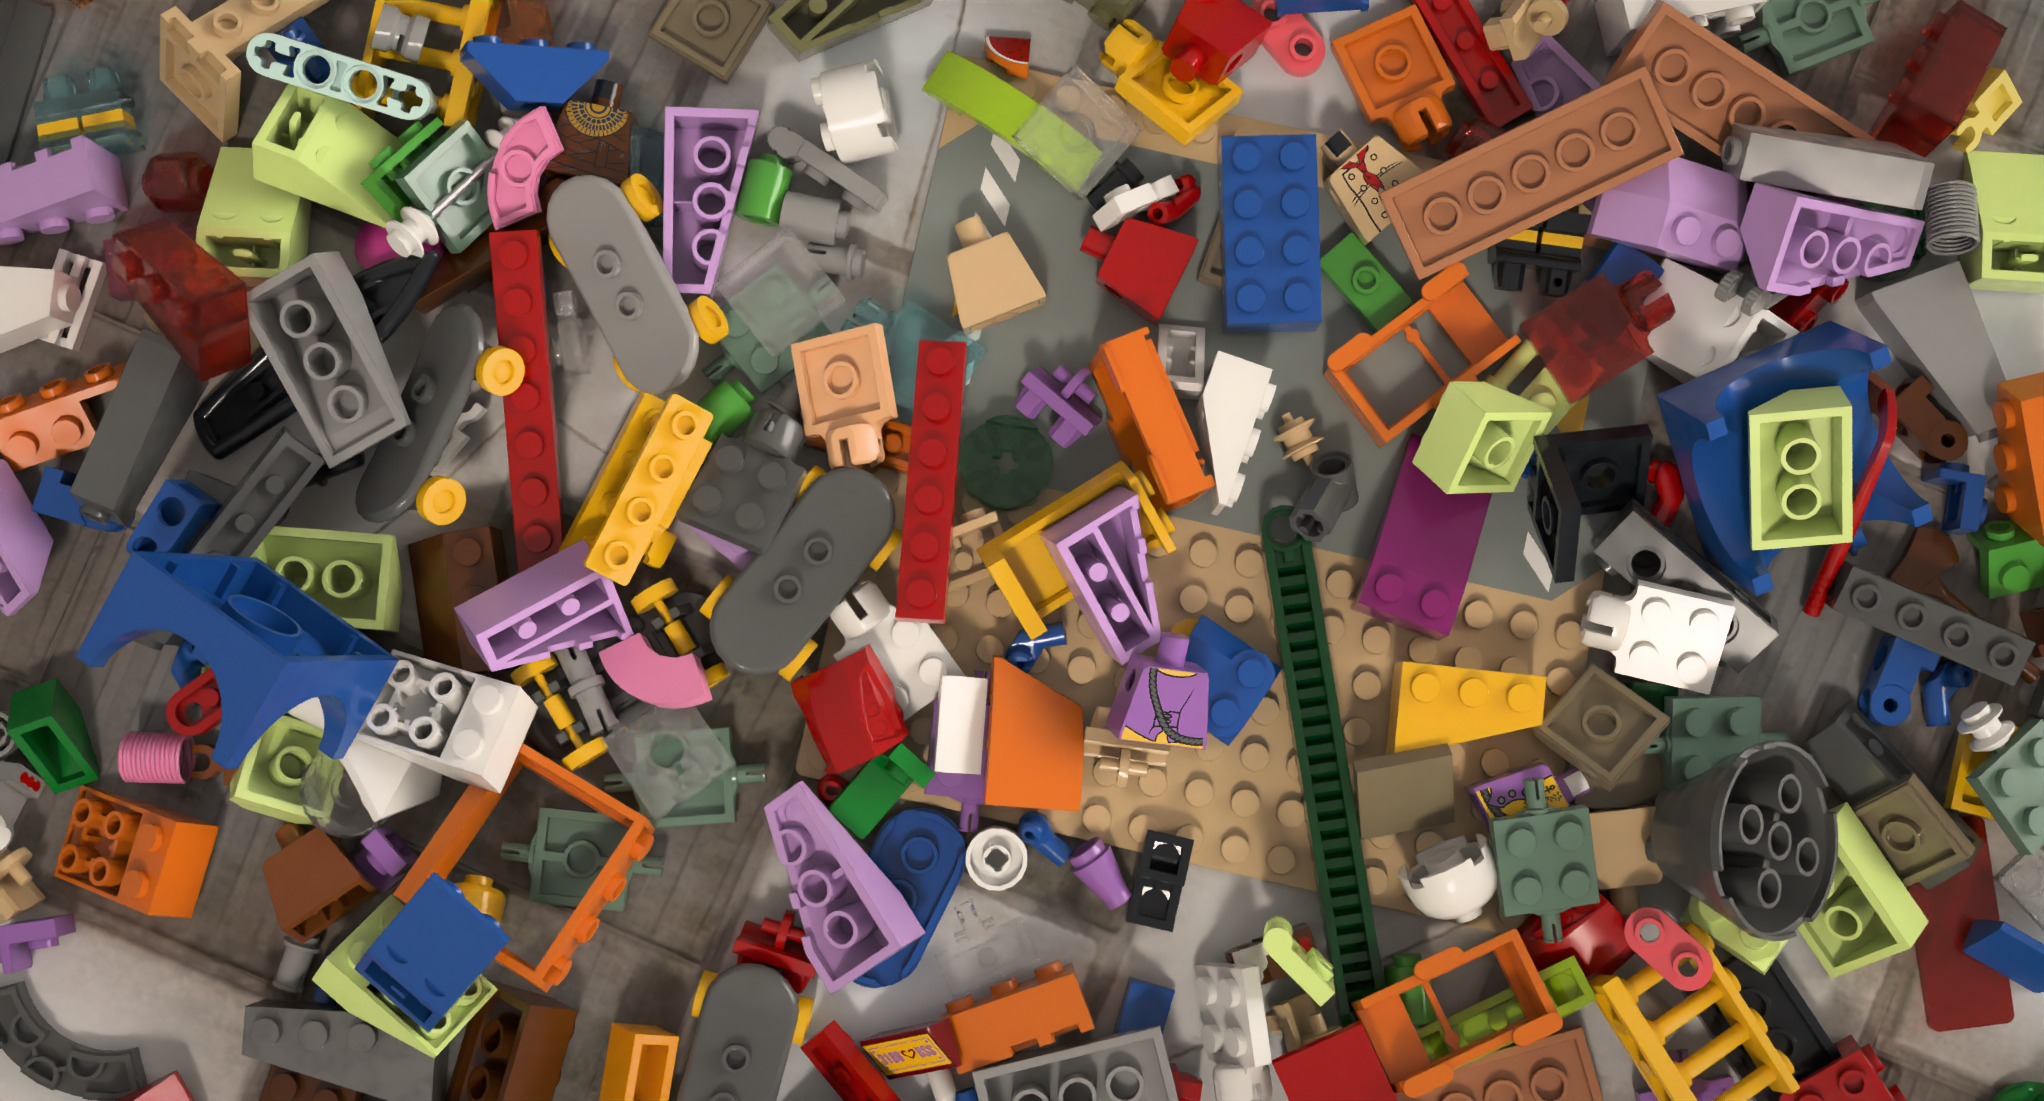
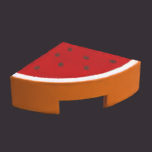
M985 36L984 54L987 61L991 64L995 62L1004 67L1005 73L1009 76L1028 79L1031 39Z

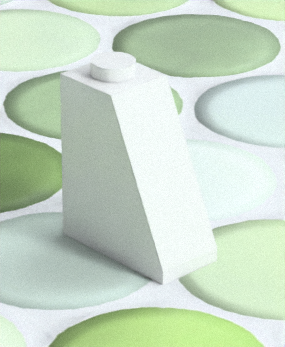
M0 266V353L37 339L35 337L42 338L47 336L49 332L70 327L81 303L80 279L55 269Z

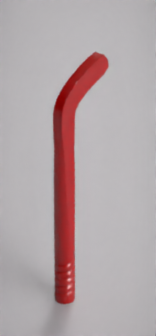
M1884 388L1878 397V439L1852 494L1853 539L1896 435L1898 416L1896 394L1894 390ZM1851 543L1829 545L1820 565V570H1818L1811 590L1808 593L1809 596H1807L1806 602H1804L1802 611L1812 617H1819Z

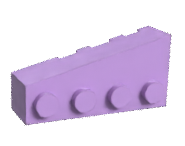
M665 106L663 262L685 304L691 303L700 296H707L712 299L745 170L759 126L760 110Z

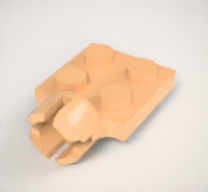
M872 323L790 344L805 436L812 438L822 436L826 443L829 466L832 470L845 467L864 469L865 464L869 463L870 468L883 463L885 451L881 433L882 427L888 420L898 418L883 325Z

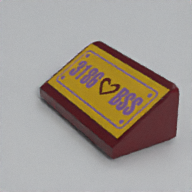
M949 1018L879 1032L859 1041L863 1050L889 1080L955 1068L962 1065Z

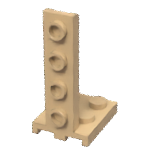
M228 0L193 22L174 6L160 14L159 79L224 143L238 134L241 70L232 61L246 53L250 40L256 35L262 33L276 34L300 16L303 18L330 0Z

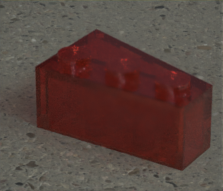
M1958 0L1945 14L1937 11L1922 32V35L1926 37L1924 43H1921L1909 57L1905 68H1907L1906 72L1891 91L1887 103L1867 134L1878 141L1893 142L1925 158L1958 127L2007 27L1962 0Z
M166 218L112 235L115 255L111 257V265L116 277L124 283L200 382L252 363L246 283Z

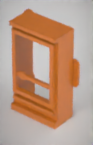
M1457 262L1448 266L1425 283L1421 288L1423 298L1374 335L1370 336L1367 333L1357 334L1327 359L1328 370L1323 374L1379 448L1433 408L1437 410L1440 398L1450 381L1478 382L1476 376L1522 342L1516 334L1508 340L1463 280L1469 275V272L1463 263ZM1426 311H1429L1470 365L1452 380L1419 339V332L1409 326L1410 323ZM1403 330L1406 334L1407 342L1415 345L1445 385L1388 427L1346 371Z
M1146 326L1100 344L1099 350L1088 363V367L1092 372L1091 374L1109 413L1110 418L1106 419V425L1121 460L1127 466L1131 465L1134 473L1138 470L1144 473L1155 492L1154 495L1149 497L1154 509L1162 507L1165 513L1196 501L1212 489L1216 483L1212 474L1204 476L1201 467L1205 464L1203 458L1197 459L1195 455L1200 451L1152 339L1145 340L1150 333Z
M1517 928L1503 932L1465 951L1456 946L1449 947L1417 962L1413 969V975L1351 1003L1366 1031L1393 1092H1403L1409 1098H1417L1449 1083L1454 1077V1068L1511 1041L1520 1047L1528 1046L1559 1031L1563 1026V1019L1558 1014ZM1493 951L1525 1018L1460 1048L1458 1043L1459 1035L1452 1031L1429 981ZM1419 985H1422L1445 1033V1043L1451 1046L1453 1052L1432 1062L1399 994Z

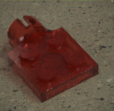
M1641 271L1617 285L1610 283L1604 274L1600 273L1519 325L1569 405L1654 353L1649 345L1648 335L1651 331L1669 321L1674 316L1676 310L1669 292L1647 306L1642 302L1643 298L1663 285L1651 271Z

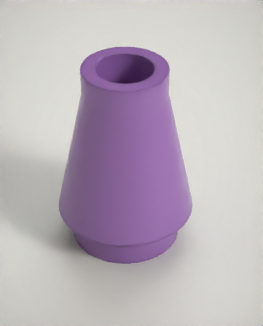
M1094 837L1072 851L1068 857V860L1073 865L1070 871L1096 894L1109 910L1121 906L1132 896L1109 843L1103 844L1099 837Z

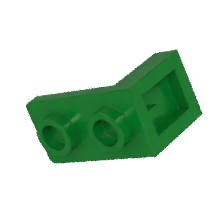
M900 742L879 756L868 760L831 802L828 810L858 838L864 839L912 783L924 788L936 773Z

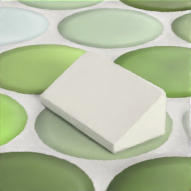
M940 675L932 771L981 775L988 679Z

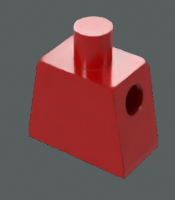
M1185 0L1165 40L1162 51L1165 56L1172 60L1170 71L1177 80L1191 82L1197 76L1207 84L1217 86L1255 55L1273 22L1240 0Z
M1126 217L1116 237L1105 231L1100 232L1099 228L1091 225L1082 242L1080 251L1103 262L1096 277V283L1149 323L1157 326L1197 247L1199 239Z

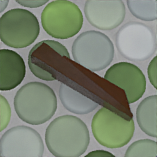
M557 177L539 188L538 196L542 209L541 213L501 230H495L492 223L461 253L451 254L445 248L427 288L416 302L414 308L426 315L465 290L470 293L492 279L490 232L540 230L541 247L549 243V231L546 220L548 203L553 192L562 182L568 179Z

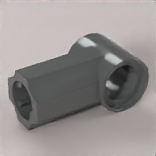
M1343 451L1323 452L1315 456L1310 463L1312 479L1289 517L1291 529L1298 532L1305 541L1321 542L1325 535L1331 533L1341 513L1350 510L1358 503L1359 495L1351 456Z

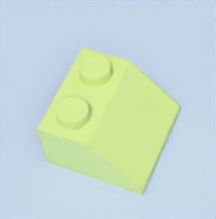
M1450 381L1440 398L1437 410L1421 439V444L1412 463L1446 494L1514 492L1535 449L1533 436L1542 435L1553 412L1545 406L1486 382Z

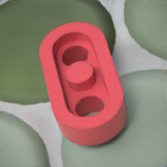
M1255 0L1251 8L1265 17L1264 12L1266 10H1275L1274 0ZM1286 14L1280 17L1278 21H1271L1273 23L1261 43L1265 50L1291 76L1307 77L1315 73L1325 56V43L1319 33L1302 14ZM1300 43L1306 44L1310 48V54L1301 56L1296 53L1294 46Z
M1645 906L1634 910L1628 916L1624 927L1625 939L1628 945L1670 984L1680 990L1694 991L1708 983L1713 973V961L1709 952L1668 914L1659 908ZM1646 923L1655 924L1659 929V936L1653 941H1646L1640 936V928ZM1691 957L1697 962L1698 967L1695 973L1684 975L1679 971L1678 963L1682 958Z

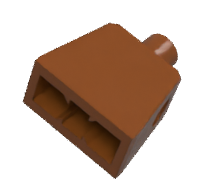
M289 822L276 831L275 837L282 850L267 859L262 868L281 930L302 944L380 893L376 884L355 862L343 845L323 828L317 827L307 833L302 824Z

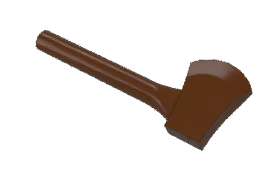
M1926 526L1915 527L1902 555L1886 577L1977 615L1951 593L1938 577V575L1959 563V555L1954 543L1946 534L1937 529ZM2028 659L2020 677L2028 684H2031L2039 678L2042 670Z

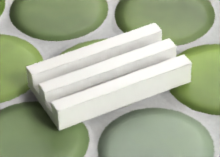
M59 248L52 269L68 274L73 263L70 275L80 279L79 286L85 269L89 268L91 270L81 296L80 306L75 313L67 338L62 337L64 329L49 332L47 336L42 338H35L79 352L109 265Z

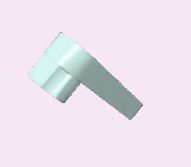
M262 33L256 35L247 46L246 57L251 68L255 72L275 80L405 120L420 121L428 114H434L438 106V97L432 92L431 84L423 79L278 34ZM273 41L276 43L275 51L291 57H295V47L299 48L301 51L294 61V77L288 76L292 68L290 65L272 62L270 68H267L266 59L259 56L261 47L270 48ZM314 56L325 58L330 66L328 79L320 84L310 81L305 73L307 61ZM362 70L371 72L377 81L375 93L368 98L357 96L351 86L354 75ZM389 76L394 78V82L390 86L394 90L392 97H387L386 107L381 105V101L388 91L387 78ZM411 86H415L416 95L423 98L421 106H412L409 111L406 108V103L403 102V95L405 92H409Z

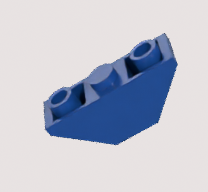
M490 35L475 36L473 41H467L460 50V62L507 110L532 111L540 106H546L549 113H555L609 60V51L595 50V45L589 42H571L567 44V48L549 47L548 41L543 39H523L520 41V45L503 44L500 37Z

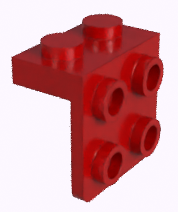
M1852 1035L1835 1043L1841 1054L1840 1058L1798 1081L1800 1089L1793 1094L1780 1092L1778 1095V1101H1907L1896 1084L1887 1088L1878 1075V1072L1884 1070L1885 1067L1868 1043L1860 1048Z

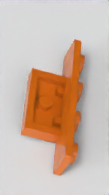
M110 362L101 363L83 373L84 377L67 382L66 378H58L41 386L39 392L23 397L21 393H15L0 400V452L12 471L16 472L90 446L99 425L85 399L115 389L127 362L111 366Z

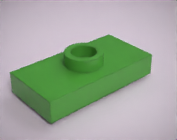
M1353 232L1348 234L1320 259L1323 275L1375 333L1390 323L1414 302Z

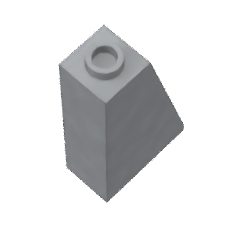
M1733 123L1731 135L1725 139L1721 151L1722 170L1739 180L1914 210L1923 209L1935 166L1934 162L1893 142Z
M1960 261L1878 289L1855 300L1859 311L1885 345L1888 346L1911 378L1923 375L1934 387L1926 398L1943 414L1946 420L1959 423L1967 432L1968 437L1976 435L1979 443L1998 437L1997 425L1992 409L1993 404L1997 402V383L2007 380Z

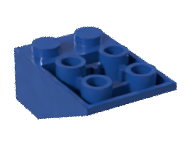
M434 872L366 951L354 969L429 1033L467 992L511 938L503 932L501 925L495 918L481 913L467 901L463 892L456 884L443 880Z

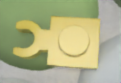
M1990 67L1961 99L1965 111L1961 115H1954L1949 118L1942 130L1947 134L1960 135L1952 147L1954 150L1966 153L1971 152L1977 147L1982 133L1993 135L2022 103L2006 70Z

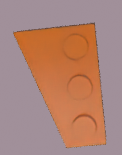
M2044 372L1997 383V402L1993 404L1992 411L1997 425L1998 444L1994 446L1993 456L1998 467V486L1994 489V499L1997 508L2044 547Z

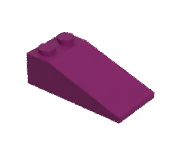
M1412 433L1403 454L1350 609L1439 641L1449 636L1465 591L1492 493L1446 494L1412 463L1422 439L1421 436Z

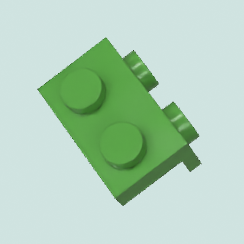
M438 117L426 127L419 121H416L397 138L403 147L396 152L390 145L387 146L368 163L374 172L360 183L395 221L400 223L403 221L400 215L403 207L417 208L395 181V178L438 140L433 133L444 124Z
M2013 520L1990 521L1985 526L1979 527L1978 532L1968 533V541L1979 550L1980 592L1988 599L2044 587V547Z

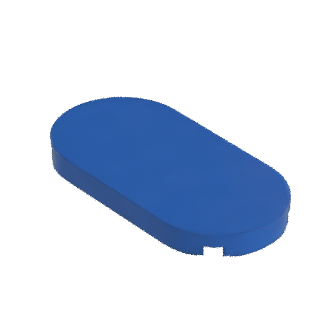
M924 807L906 809L891 817L878 832L867 855L902 894L926 934L852 982L867 988L894 985L907 978L920 962L966 866L967 847L961 831H958L959 827L942 812Z

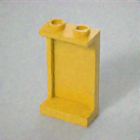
M1121 460L976 549L1031 641L1048 631L1041 618L1074 599L1039 535L1041 532L1117 485H1121L1138 494L1140 509H1137L1141 534L1146 541L1147 553L1159 546L1168 554L1176 550L1169 534L1175 531V528L1162 507L1154 509L1149 497L1154 495L1155 492L1141 470L1133 473Z

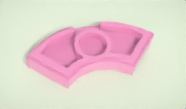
M540 106L519 119L505 134L499 144L500 147L495 156L491 172H489L487 184L488 206L495 230H501L542 212L538 196L540 177L550 160L564 151L546 106Z
M640 632L598 652L602 664L612 680L627 693L643 702L661 708L679 709L700 705L713 700L701 659L694 653L676 658L661 656L654 652L647 637Z

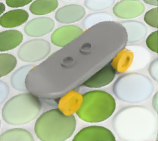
M635 173L624 180L620 188L609 180L598 176H575L562 182L553 192L548 203L546 220L549 231V246L557 260L568 269L613 353L614 368L624 384L636 392L643 391L648 394H665L677 389L688 379L694 369L699 353V345L704 341L709 344H715L728 335L729 326L727 319L720 307L707 296H700L687 306L683 301L675 282L641 220L649 222L663 212L662 198L655 186L645 176Z

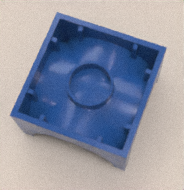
M1827 321L1656 395L1705 558L1714 567L1755 596L1774 589L1767 568L1773 558L1785 548L1752 551L1750 547L1748 411L1789 390L1840 386L1852 405L1853 494L1878 439V432L1874 424L1868 399V376L1870 370L1876 371L1892 364L1887 345L1833 321ZM1887 456L1861 521H1896L1913 527H1918L1932 521L1933 516L1929 503L1912 490L1897 471L1890 457Z
M146 551L132 552L76 654V657L89 667H104L116 651L124 645L151 633L169 631L189 641L195 646L191 655L204 665H210L218 683L222 718L219 737L210 758L224 769L238 768L249 750L272 724L292 708L315 697H318L324 715V733L318 749L331 759H343L399 661L395 656L257 557Z

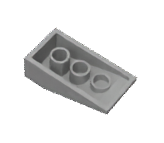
M339 251L312 253L236 298L238 305L329 469L340 465L411 425L363 295Z
M1160 1025L1016 1053L1013 1057L972 1070L979 1101H1179Z

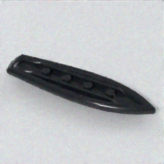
M425 251L422 258L415 255L396 257L353 275L363 295L381 345L393 335L413 310L416 302L427 288L441 259L438 251ZM261 347L194 411L193 421L197 436L203 447L214 459L222 460L296 413L297 409Z

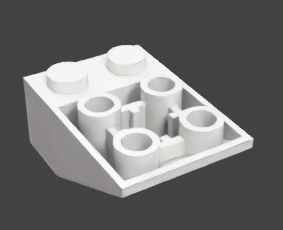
M1656 0L1596 1L1594 6L1607 57L1622 53ZM1769 0L1662 1L1719 38L1726 39L1739 34L1741 27L1755 19V14Z
M1663 258L1660 266L1664 269V273L1618 339L1681 383H1685L1795 336L1799 331L1769 310L1762 309L1749 317L1740 311L1744 298L1736 295L1732 299L1727 300V302H1722L1714 297L1718 283L1668 258Z
M1219 350L1209 368L1203 392L1195 408L1201 454L1205 461L1203 465L1205 476L1212 474L1216 483L1207 492L1210 512L1216 516L1220 514L1225 506L1232 508L1233 503L1237 502L1246 476L1238 473L1241 462L1247 464L1249 457L1253 456L1261 430L1253 428L1256 418L1262 420L1265 412H1268L1277 386L1269 383L1273 369Z
M393 649L391 654L399 659L355 738L457 781L501 794L538 706L520 686Z

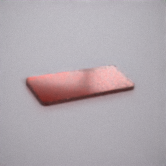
M1975 815L1960 816L1984 841L1971 866L1930 890L1925 889L1919 882L1906 887L1929 921L1914 945L1926 1023L1930 1029L1937 1032L2006 1024L2014 1018L2009 978L1962 951V946L1974 920L2000 921L1985 822L1981 817Z

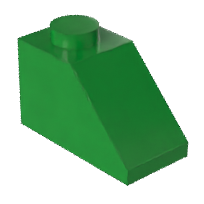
M58 678L12 693L6 732L55 794L100 779V769L82 712Z

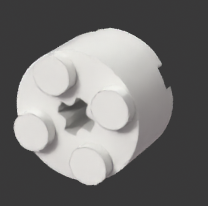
M876 59L820 73V77L810 80L815 103L817 106L823 107L827 119L826 123L820 124L824 146L827 152L832 151L834 158L843 164L899 151V146L894 141L898 139V132L888 89L883 87L878 88L877 77L883 76V73Z

